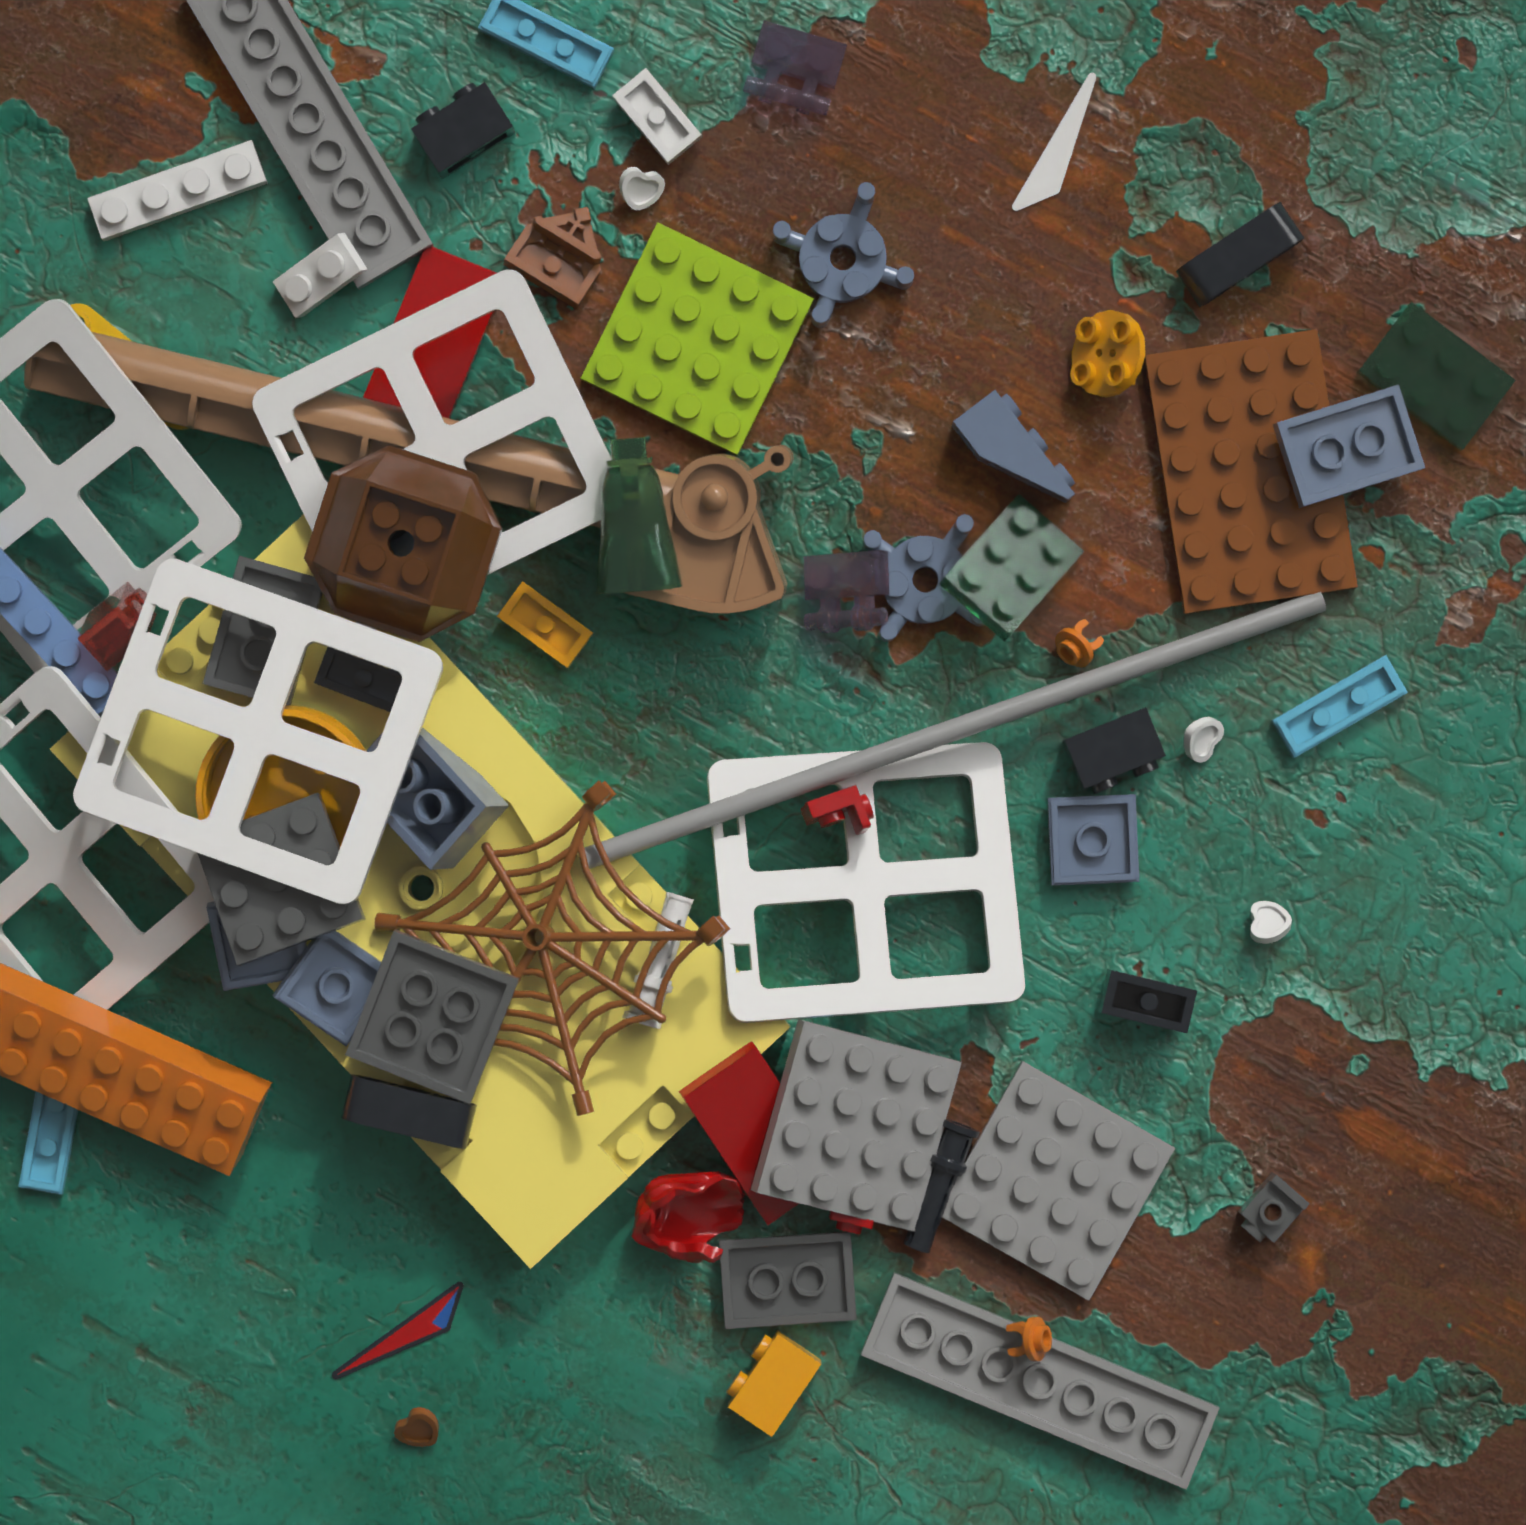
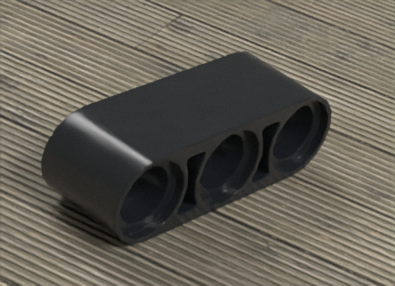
M1279 202L1176 270V273L1201 308L1293 248L1305 238L1282 203Z
M351 1074L341 1118L377 1129L466 1149L477 1105L424 1090Z

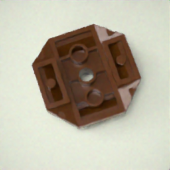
M388 445L331 473L304 559L335 615L422 642L476 613L503 528L476 473ZM401 530L408 531L414 539L413 550L410 554L403 557L395 554L391 547L392 537Z

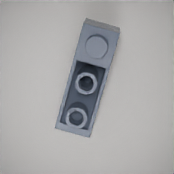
M996 390L992 391L953 421V429L978 461L1064 503L1075 495L1070 488L1075 484V481L1061 463L1053 466L1044 452L1049 449L1047 444L1034 428L1027 432L1017 419L1022 415V412L1007 393L1000 397Z

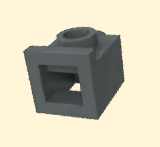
M1271 1172L1237 1212L1245 1218L1241 1226L1261 1243L1267 1237L1275 1243L1310 1203L1277 1174ZM1269 1204H1277L1280 1209L1279 1216L1274 1220H1268L1264 1214V1210Z

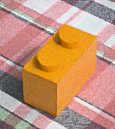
M777 1330L773 1338L766 1334L763 1336L751 1354V1357L757 1360L747 1375L740 1371L726 1391L727 1394L732 1396L728 1402V1408L771 1437L822 1364L820 1358L779 1330Z

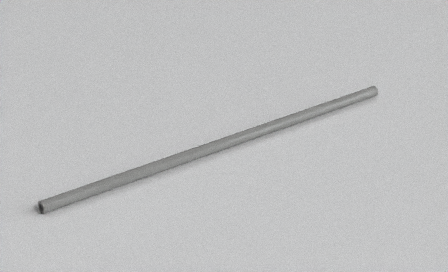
M1321 592L1298 597L604 840L602 845L610 862L1322 613L1326 611L1325 600ZM594 844L584 847L589 869L603 865Z

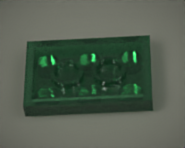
M1412 301L1357 371L1359 375L1379 390L1399 385L1407 411L1460 451L1466 447L1516 381Z
M1018 494L946 574L939 585L1005 642L1082 555L1084 550Z

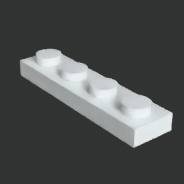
M250 140L87 199L101 239L107 241L268 184L255 145Z

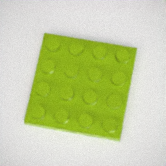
M657 222L581 376V380L738 456L814 302V298Z

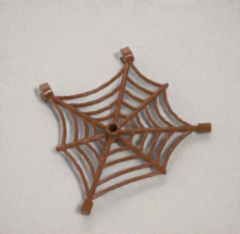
M600 780L582 796L585 803L561 829L550 836L528 846L503 850H493L490 843L484 842L481 846L484 852L483 857L470 875L450 894L429 908L404 919H401L400 915L377 913L375 917V930L393 932L395 929H403L406 934L416 938L419 937L413 930L429 931L442 948L454 953L455 951L440 933L464 935L474 947L483 964L493 967L474 936L489 937L503 954L511 975L520 978L519 982L522 976L530 975L545 979L549 994L536 991H515L512 998H533L552 1003L555 1018L531 1011L508 1009L505 1016L529 1018L558 1026L561 1040L543 1031L518 1024L502 1023L499 1031L519 1032L541 1038L564 1050L569 1071L546 1055L517 1042L496 1038L494 1046L512 1048L528 1054L552 1067L569 1081L575 1091V1094H572V1099L577 1116L594 1112L589 1090H584L582 1080L591 1058L606 1039L631 1024L653 1019L659 1023H664L666 1016L661 1013L663 998L668 983L678 965L695 948L703 943L708 947L711 946L731 929L720 915L717 917L712 916L697 931L686 929L667 920L645 905L624 884L611 865L602 845L593 814L617 795L606 781L601 783ZM579 822L570 846L546 862L529 868L505 870L498 858L525 854L545 847L564 836ZM588 825L602 863L617 887L641 911L673 931H645L624 917L602 894L589 869L583 844V838ZM577 853L579 854L582 871L596 898L617 921L632 931H612L593 918L579 899L570 874ZM565 859L559 875L539 885L516 888L510 877L527 876L551 868ZM487 862H490L496 875L483 893L465 909L440 922L417 921L454 900L476 879ZM501 881L506 890L505 893L475 926L452 924L468 916L484 902ZM565 884L567 885L572 902L583 917L601 932H582L570 918L561 897ZM554 885L550 895L527 905L520 896L537 893ZM511 898L518 910L513 919L501 929L485 927ZM546 905L541 921L537 924L530 911ZM556 907H558L563 921L572 932H555L549 925ZM523 918L527 925L525 930H511ZM537 930H541L544 935V940L540 945L535 941ZM499 938L522 940L527 947L517 967L509 950ZM603 941L593 966L581 959L583 942ZM611 941H629L618 960L613 979L601 973L599 968ZM658 941L641 968L634 992L631 993L619 985L625 962L637 942ZM668 941H692L671 962L656 996L655 1007L640 999L648 970ZM556 942H575L574 954ZM548 949L567 962L560 964L553 971ZM537 951L543 970L528 968ZM572 967L580 970V972L569 976L557 987L555 979L564 970ZM589 976L601 984L581 995L564 1014L560 995L572 983ZM607 990L622 998V1000L607 1002L590 1012L578 1026L571 1039L567 1023L585 1001ZM633 1005L645 1013L623 1019L604 1031L586 1053L579 1069L574 1048L581 1033L594 1018L610 1009Z

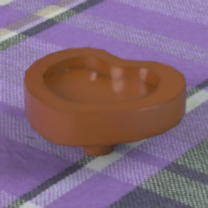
M422 1407L413 1408L407 1418L396 1422L394 1435L399 1441L407 1445L431 1446L437 1442L439 1422L430 1410Z

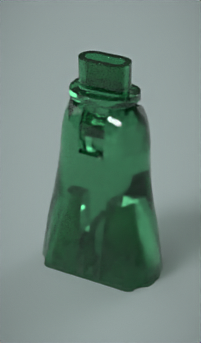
M645 437L610 440L611 460H606V466L612 468H607L602 486L596 593L611 594L683 587L677 554L668 524L662 485L653 465H650L653 462V457H647Z

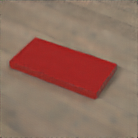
M430 246L423 250L394 323L497 272ZM494 311L422 345L414 351L413 358L442 417L451 418ZM375 368L363 398L401 407L385 371L381 368Z
M750 1041L678 1092L735 1178L741 1184L762 1219L769 1225L799 1203L756 1193L751 1190L780 1082L758 1048Z

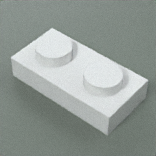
M646 68L612 95L614 101L668 165L702 138V134Z
M338 233L275 279L273 283L294 317L299 318L308 314L368 269L346 234Z

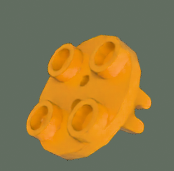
M1114 310L1099 312L1093 317L1081 319L1075 329L1076 338L1072 349V368L1070 371L1072 382L1075 385L1081 386L1087 393L1105 398L1119 395L1131 385L1135 386L1136 378L1141 372L1145 358V337L1140 325L1129 314Z

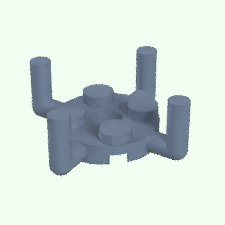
M864 182L858 187L857 197L850 215L836 214L825 216L813 225L806 235L792 231L790 225L785 221H779L773 227V239L777 244L800 252L799 262L802 275L812 291L819 296L816 307L812 311L811 319L812 324L817 328L827 326L835 303H847L860 299L873 291L880 282L901 290H907L912 286L914 279L913 270L906 266L898 270L886 265V248L883 238L874 226L866 221L875 196V187L869 182ZM838 247H847L855 254L856 261L848 270H838L831 264L830 255Z
M966 514L959 516L944 539L932 536H917L902 542L896 548L884 541L880 533L875 530L868 531L865 534L863 540L864 547L885 562L882 571V588L885 598L893 610L879 630V637L882 641H893L907 620L914 623H935L948 618L956 612L975 626H983L988 621L990 616L988 609L983 606L978 607L965 598L969 587V570L963 556L957 550L973 527L972 517ZM930 568L936 573L938 584L933 591L925 593L915 588L912 578L918 569Z

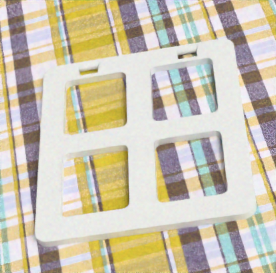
M507 269L500 271L259 389L253 397V410L312 531L328 482L325 480L294 416V411L299 405L375 368H381L385 371L415 434L414 443L404 448V450L467 470L465 459L468 455L546 417H552L556 420L586 482V490L583 494L502 532L488 575L619 512L627 502L628 494L625 485L525 278L515 270ZM494 310H501L504 312L534 374L535 382L531 387L453 425H448L444 422L413 358L414 351L418 347ZM291 431L294 432L304 453L292 461L279 437ZM356 622V623H358V624L367 626V627H369V628L377 629V628H374V627H371V626H368V625H365V624Z
M51 299L43 303L0 338V382L48 343L57 342L115 414V420L64 463L56 465L50 461L0 399V454L26 487L25 493L0 513V547L5 550L44 518H51L56 522L109 588V596L74 624V627L78 630L85 623L89 622L94 630L98 631V634L88 641L96 649L140 615L155 572L162 562L168 559H177L174 553L192 540L202 552L188 563L200 567L239 536L242 524L238 514L73 308L64 300ZM135 446L144 449L199 519V524L194 530L145 568H138L133 564L80 497V491L86 484ZM0 614V631L35 673L47 667V663Z
M178 559L165 560L158 566L74 788V802L80 810L332 902L343 905L350 904L357 900L362 892L441 678L443 662L435 651L193 564ZM192 598L271 626L276 630L274 643L252 702L248 706L241 707L158 676V665L181 604L185 599ZM156 606L169 611L160 636L147 632ZM319 643L401 674L402 682L378 747L374 751L366 752L284 722L282 714L304 654L310 644ZM150 710L233 741L234 750L210 815L206 819L199 820L121 792L116 788L115 780L139 716L143 711ZM107 736L120 741L112 766L101 762L97 763ZM276 755L359 786L360 795L337 858L333 864L324 865L246 837L241 833L240 827L267 757Z
M47 666L35 672L0 704V750L48 709L58 717L88 754L101 717L59 668ZM22 701L30 713L15 726L5 715ZM107 736L97 763L101 762L112 766L120 741ZM127 750L115 780L116 788L121 792L177 811ZM0 763V818L29 853L28 860L0 884V963L43 981L5 936L2 926L49 883H53L58 886L113 954L112 962L74 994L81 999L108 1010L209 923L206 907L207 903L214 902L199 856L197 852L158 839L192 879L195 889L147 932H141L82 860L83 854L110 831L116 823L83 811L62 830L55 829Z
M980 742L942 745L831 784L836 785L840 790L856 785L860 795H867L874 814V818L870 820L871 827L865 833L856 835L848 812L844 813L846 818L844 820L847 863L843 866L756 872L749 866L745 816L737 817L738 835L724 837L723 823L711 826L719 915L731 928L721 937L728 1011L735 1020L742 1023L1001 1004L1013 1002L1023 994L1025 978L1001 753L993 744ZM859 751L717 761L711 766L707 774L709 804ZM952 776L966 777L970 782L977 848L975 856L890 863L884 862L880 858L873 785L875 782ZM964 891L978 892L982 898L988 970L984 973L906 979L895 978L890 968L884 907L885 899L895 896ZM848 901L853 911L859 973L858 980L853 983L773 989L764 988L760 983L754 909L759 906ZM734 945L749 946L751 970L736 973Z

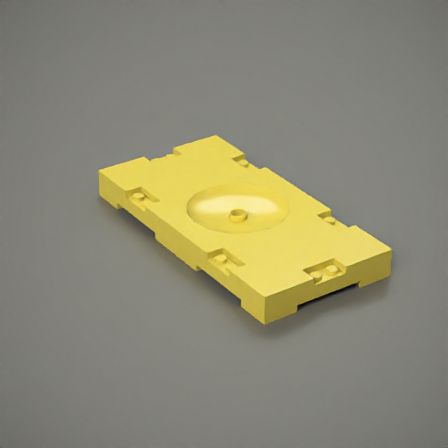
M304 514L254 560L313 576L304 559L312 534ZM322 594L318 609L335 615L324 594ZM208 605L166 644L157 668V674L162 679L229 703L246 707L252 702L253 698L203 684L223 614V609ZM375 629L431 649L440 656L443 662V672L422 727L480 773L509 805L452 869L430 870L389 824H386L362 892L358 897L366 920L336 930L382 962L393 932L375 930V917L377 913L397 914L401 916V919H404L429 908L450 894L470 875L484 855L481 848L484 842L490 843L493 850L528 846L545 839L561 829L579 811L584 802L430 637L422 642H417L381 629ZM319 643L310 644L306 650L291 705L312 708L335 718L358 738L367 751L383 732L390 712L314 684L327 646ZM150 710L143 711L139 716L127 750L178 812L198 819L195 797L198 772L207 751L219 735ZM68 731L50 750L78 779L87 752ZM594 814L601 842L615 837ZM579 822L564 836L545 847L525 854L498 858L505 870L529 868L546 862L570 846ZM120 825L139 846L146 850L187 896L194 891L195 885L192 879L158 838ZM589 825L583 838L584 847L594 844ZM577 853L570 874L579 899L593 918L612 931H632L617 921L596 898L582 871L579 854ZM633 855L610 862L624 884L645 905L661 915L666 891ZM565 859L551 868L527 876L510 877L516 888L539 885L559 875ZM487 862L476 879L454 900L417 921L440 922L465 909L483 893L496 875L490 862ZM604 865L590 869L602 894L624 917L645 931L656 930L658 922L641 911L617 887ZM421 875L429 877L434 884L432 896L425 901L415 898L411 891L412 882ZM501 881L484 902L468 916L452 924L475 926L505 893L506 890ZM565 884L561 897L570 918L582 932H601L586 921L572 902L567 885ZM554 885L537 893L520 896L527 905L550 895ZM511 898L485 927L501 929L513 919L518 910ZM546 905L530 911L537 924L541 921ZM556 907L549 925L555 932H572L563 921L558 907ZM688 916L685 928L697 931L699 929L698 925ZM523 918L511 930L524 931L527 925ZM413 930L421 940L441 947L429 931ZM537 930L535 941L540 945L544 940V935L541 930ZM440 933L455 953L483 964L474 947L464 935ZM474 936L493 967L511 975L503 954L490 938ZM499 938L509 950L517 967L527 947L522 940ZM603 941L583 942L581 959L593 966ZM611 941L599 968L601 973L613 979L618 960L629 941ZM638 941L625 962L619 985L631 993L634 992L636 985L633 982L635 975H638V972L641 971L649 955L652 941ZM681 941L676 957L692 941ZM556 942L574 954L575 942ZM705 943L701 944L676 968L670 979L672 981L671 986H673L672 992L666 994L661 1013L666 1016V1021L662 1023L660 1029L640 1023L628 1025L607 1038L591 1058L582 1082L584 1090H589L594 1112L577 1116L572 1099V1094H575L573 1085L552 1067L512 1048L493 1046L471 1102L476 1104L477 1107L466 1149L411 1137L441 1169L440 1172L530 1269L694 1117V1114L678 1091L750 1041L755 1044L762 1054L791 1027L786 1020L742 1023L730 1015L727 1005L723 952L715 944L709 947ZM548 949L553 971L560 964L567 962ZM538 951L528 968L543 970ZM576 967L564 970L555 979L557 987L569 976L580 972V970ZM535 975L522 976L515 991H536L549 994L546 980ZM589 976L572 983L560 995L564 1014L581 995L601 984ZM282 981L267 983V985L275 992ZM607 990L585 1001L567 1023L571 1039L578 1026L590 1012L607 1002L622 1000V998ZM512 998L508 1009L531 1011L555 1018L552 1003L533 998ZM631 1005L608 1010L594 1018L581 1033L574 1048L579 1069L586 1053L601 1034L624 1019L622 1018L624 1011H629ZM290 1009L350 1074L371 1077L448 1096L346 1056L349 1044L347 1046L343 1045ZM505 1016L503 1024H518L540 1030L561 1040L558 1026L529 1018ZM499 1031L497 1039L510 1040L531 1047L553 1059L569 1071L564 1050L541 1038L519 1032Z

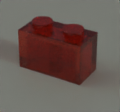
M126 582L88 613L77 638L106 671L110 670L124 658L147 596L144 590L141 588L135 590L129 582ZM155 611L152 615L147 632L151 631L152 625L156 618L157 614L155 613Z

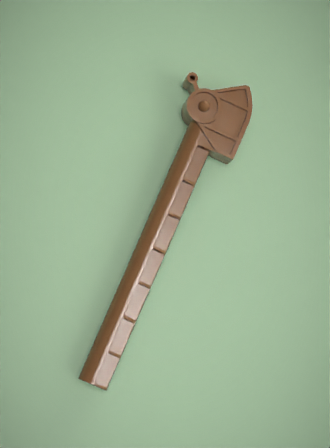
M92 332L163 422L272 448L253 410L252 402L254 395L259 389L281 379V377ZM57 342L48 343L26 361L24 373L26 389L111 409ZM330 390L299 405L294 411V416L314 458L347 466L388 445L404 449L415 441V434L402 407ZM442 417L448 425L459 422L458 420ZM293 431L279 436L287 452L299 455L304 454ZM511 434L468 455L465 459L467 470L476 473L489 501L529 510L530 512L542 514L583 494L586 490V482L569 447ZM785 445L771 447L765 453L764 462L753 469L737 457L727 454H712L694 460L680 474L612 458L625 485L628 498L622 510L591 525L616 532L602 588L696 611L724 614L752 610L779 600L785 595L788 583L760 508L761 489L757 478L768 471L779 473L790 468L794 455L789 447Z

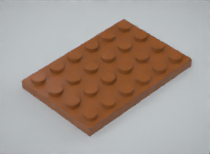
M1313 329L1145 355L1144 364L1183 614L1289 599L1319 592L1322 594L1357 588L1344 496L1340 495L1299 508L1273 428V424L1329 406L1318 330Z

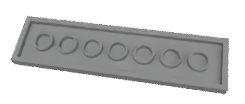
M186 0L328 239H331L338 233H345L368 270L353 280L359 290L423 253V250L428 247L434 246L288 0Z
M895 1272L893 1273L860 1353L862 1356L1187 1490L1220 1409L1219 1406L1055 1338H1052L1051 1349L1046 1352L1045 1357L1041 1361H1030L1026 1355L1019 1357L1010 1356L1007 1349L1021 1346L1023 1343L1020 1333L1006 1331V1326L1015 1322Z

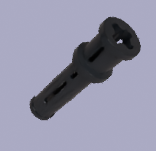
M947 1118L943 1122L944 1131L937 1154H933L930 1160L932 1161L931 1166L933 1168L915 1225V1232L908 1230L903 1242L904 1245L924 1253H930L934 1237L942 1220L952 1188L957 1177H961L967 1170L964 1162L973 1139L978 1138L980 1135V1131Z

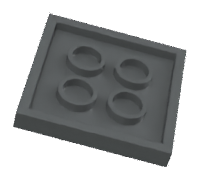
M320 793L312 794L243 820L240 827L241 833L246 837L324 865L333 864L340 849ZM197 853L237 966L245 965L366 920L359 899L350 904H338Z
M395 929L345 1055L470 1104L520 978Z

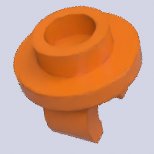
M1086 619L1080 620L1072 628H1063L1055 637L1059 657L1065 663L1080 668L1086 667L1091 663L1094 656L1093 653L1104 642L1101 636L1093 642H1088L1082 635V629L1089 623Z
M1030 1317L1026 1322L1019 1321L1006 1326V1331H1016L1023 1338L1021 1346L1007 1349L1008 1355L1013 1357L1026 1355L1030 1361H1041L1045 1357L1046 1352L1051 1349L1052 1333L1041 1317Z

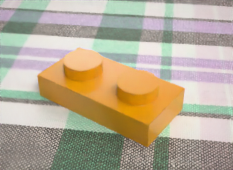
M523 581L497 615L499 619L566 668L570 667L594 634Z

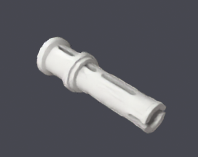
M666 892L661 916L685 928V923L694 900ZM658 922L655 931H673V930H671V929H669V928H667V927L661 925V924ZM652 941L649 953L658 941ZM668 941L659 951L648 970L640 999L652 1007H655L661 981L671 962L675 959L681 941ZM640 971L638 972V975H635L633 982H637ZM669 981V983H668V986H667V989H666V992H665V995H664V998H663V1003H664L666 994L672 992V989H673V986H671V985H672V981ZM631 1005L629 1011H624L622 1018L626 1019L645 1013ZM654 1019L640 1022V1024L660 1029L662 1023Z

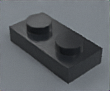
M327 647L314 684L391 712L402 682V676L397 671Z

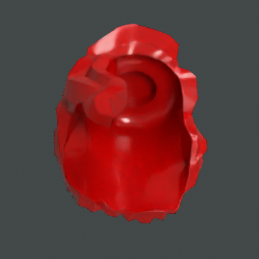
M719 1171L658 1176L645 1187L644 1192L638 1199L631 1237L638 1244L654 1251L665 1253L672 1259L684 1260L690 1263H700L703 1261L714 1263L721 1258L723 1249L707 1243L720 1233L735 1230L742 1225L744 1189L737 1179Z

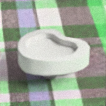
M637 167L627 168L623 171L619 180L621 196L634 210H642L655 203L663 193L665 186L664 179L657 172L643 173Z
M1203 717L1194 721L1186 728L1183 740L1184 749L1190 759L1202 763L1211 757L1214 746L1224 735V727L1221 722L1212 717Z
M1258 901L1251 907V919L1253 922L1251 924L1250 936L1257 943L1268 944L1276 942L1290 931L1292 919L1287 910L1282 906L1270 901Z

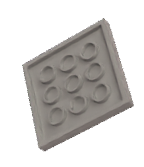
M798 1019L751 1190L756 1193L865 1220H874V1222L915 1232V1225L933 1168L931 1166L932 1161L930 1160L933 1154H937L944 1128L943 1122L948 1114L962 1062Z
M1021 1061L966 1158L964 1164L967 1166V1170L961 1177H957L942 1217L1074 1293L1090 1300L1175 1147Z

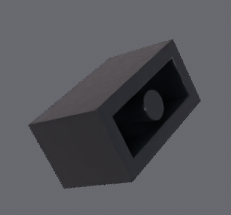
M485 82L476 87L475 83L464 86L452 96L454 102L439 110L438 106H434L415 119L417 125L411 128L441 179L446 178L515 134L513 125Z
M1146 707L1062 741L1081 790L1091 786L1094 794L1118 785L1116 776L1132 770L1134 777H1138L1158 769L1159 766L1156 760L1166 756Z
M1107 969L1097 1012L1188 1033L1197 990Z

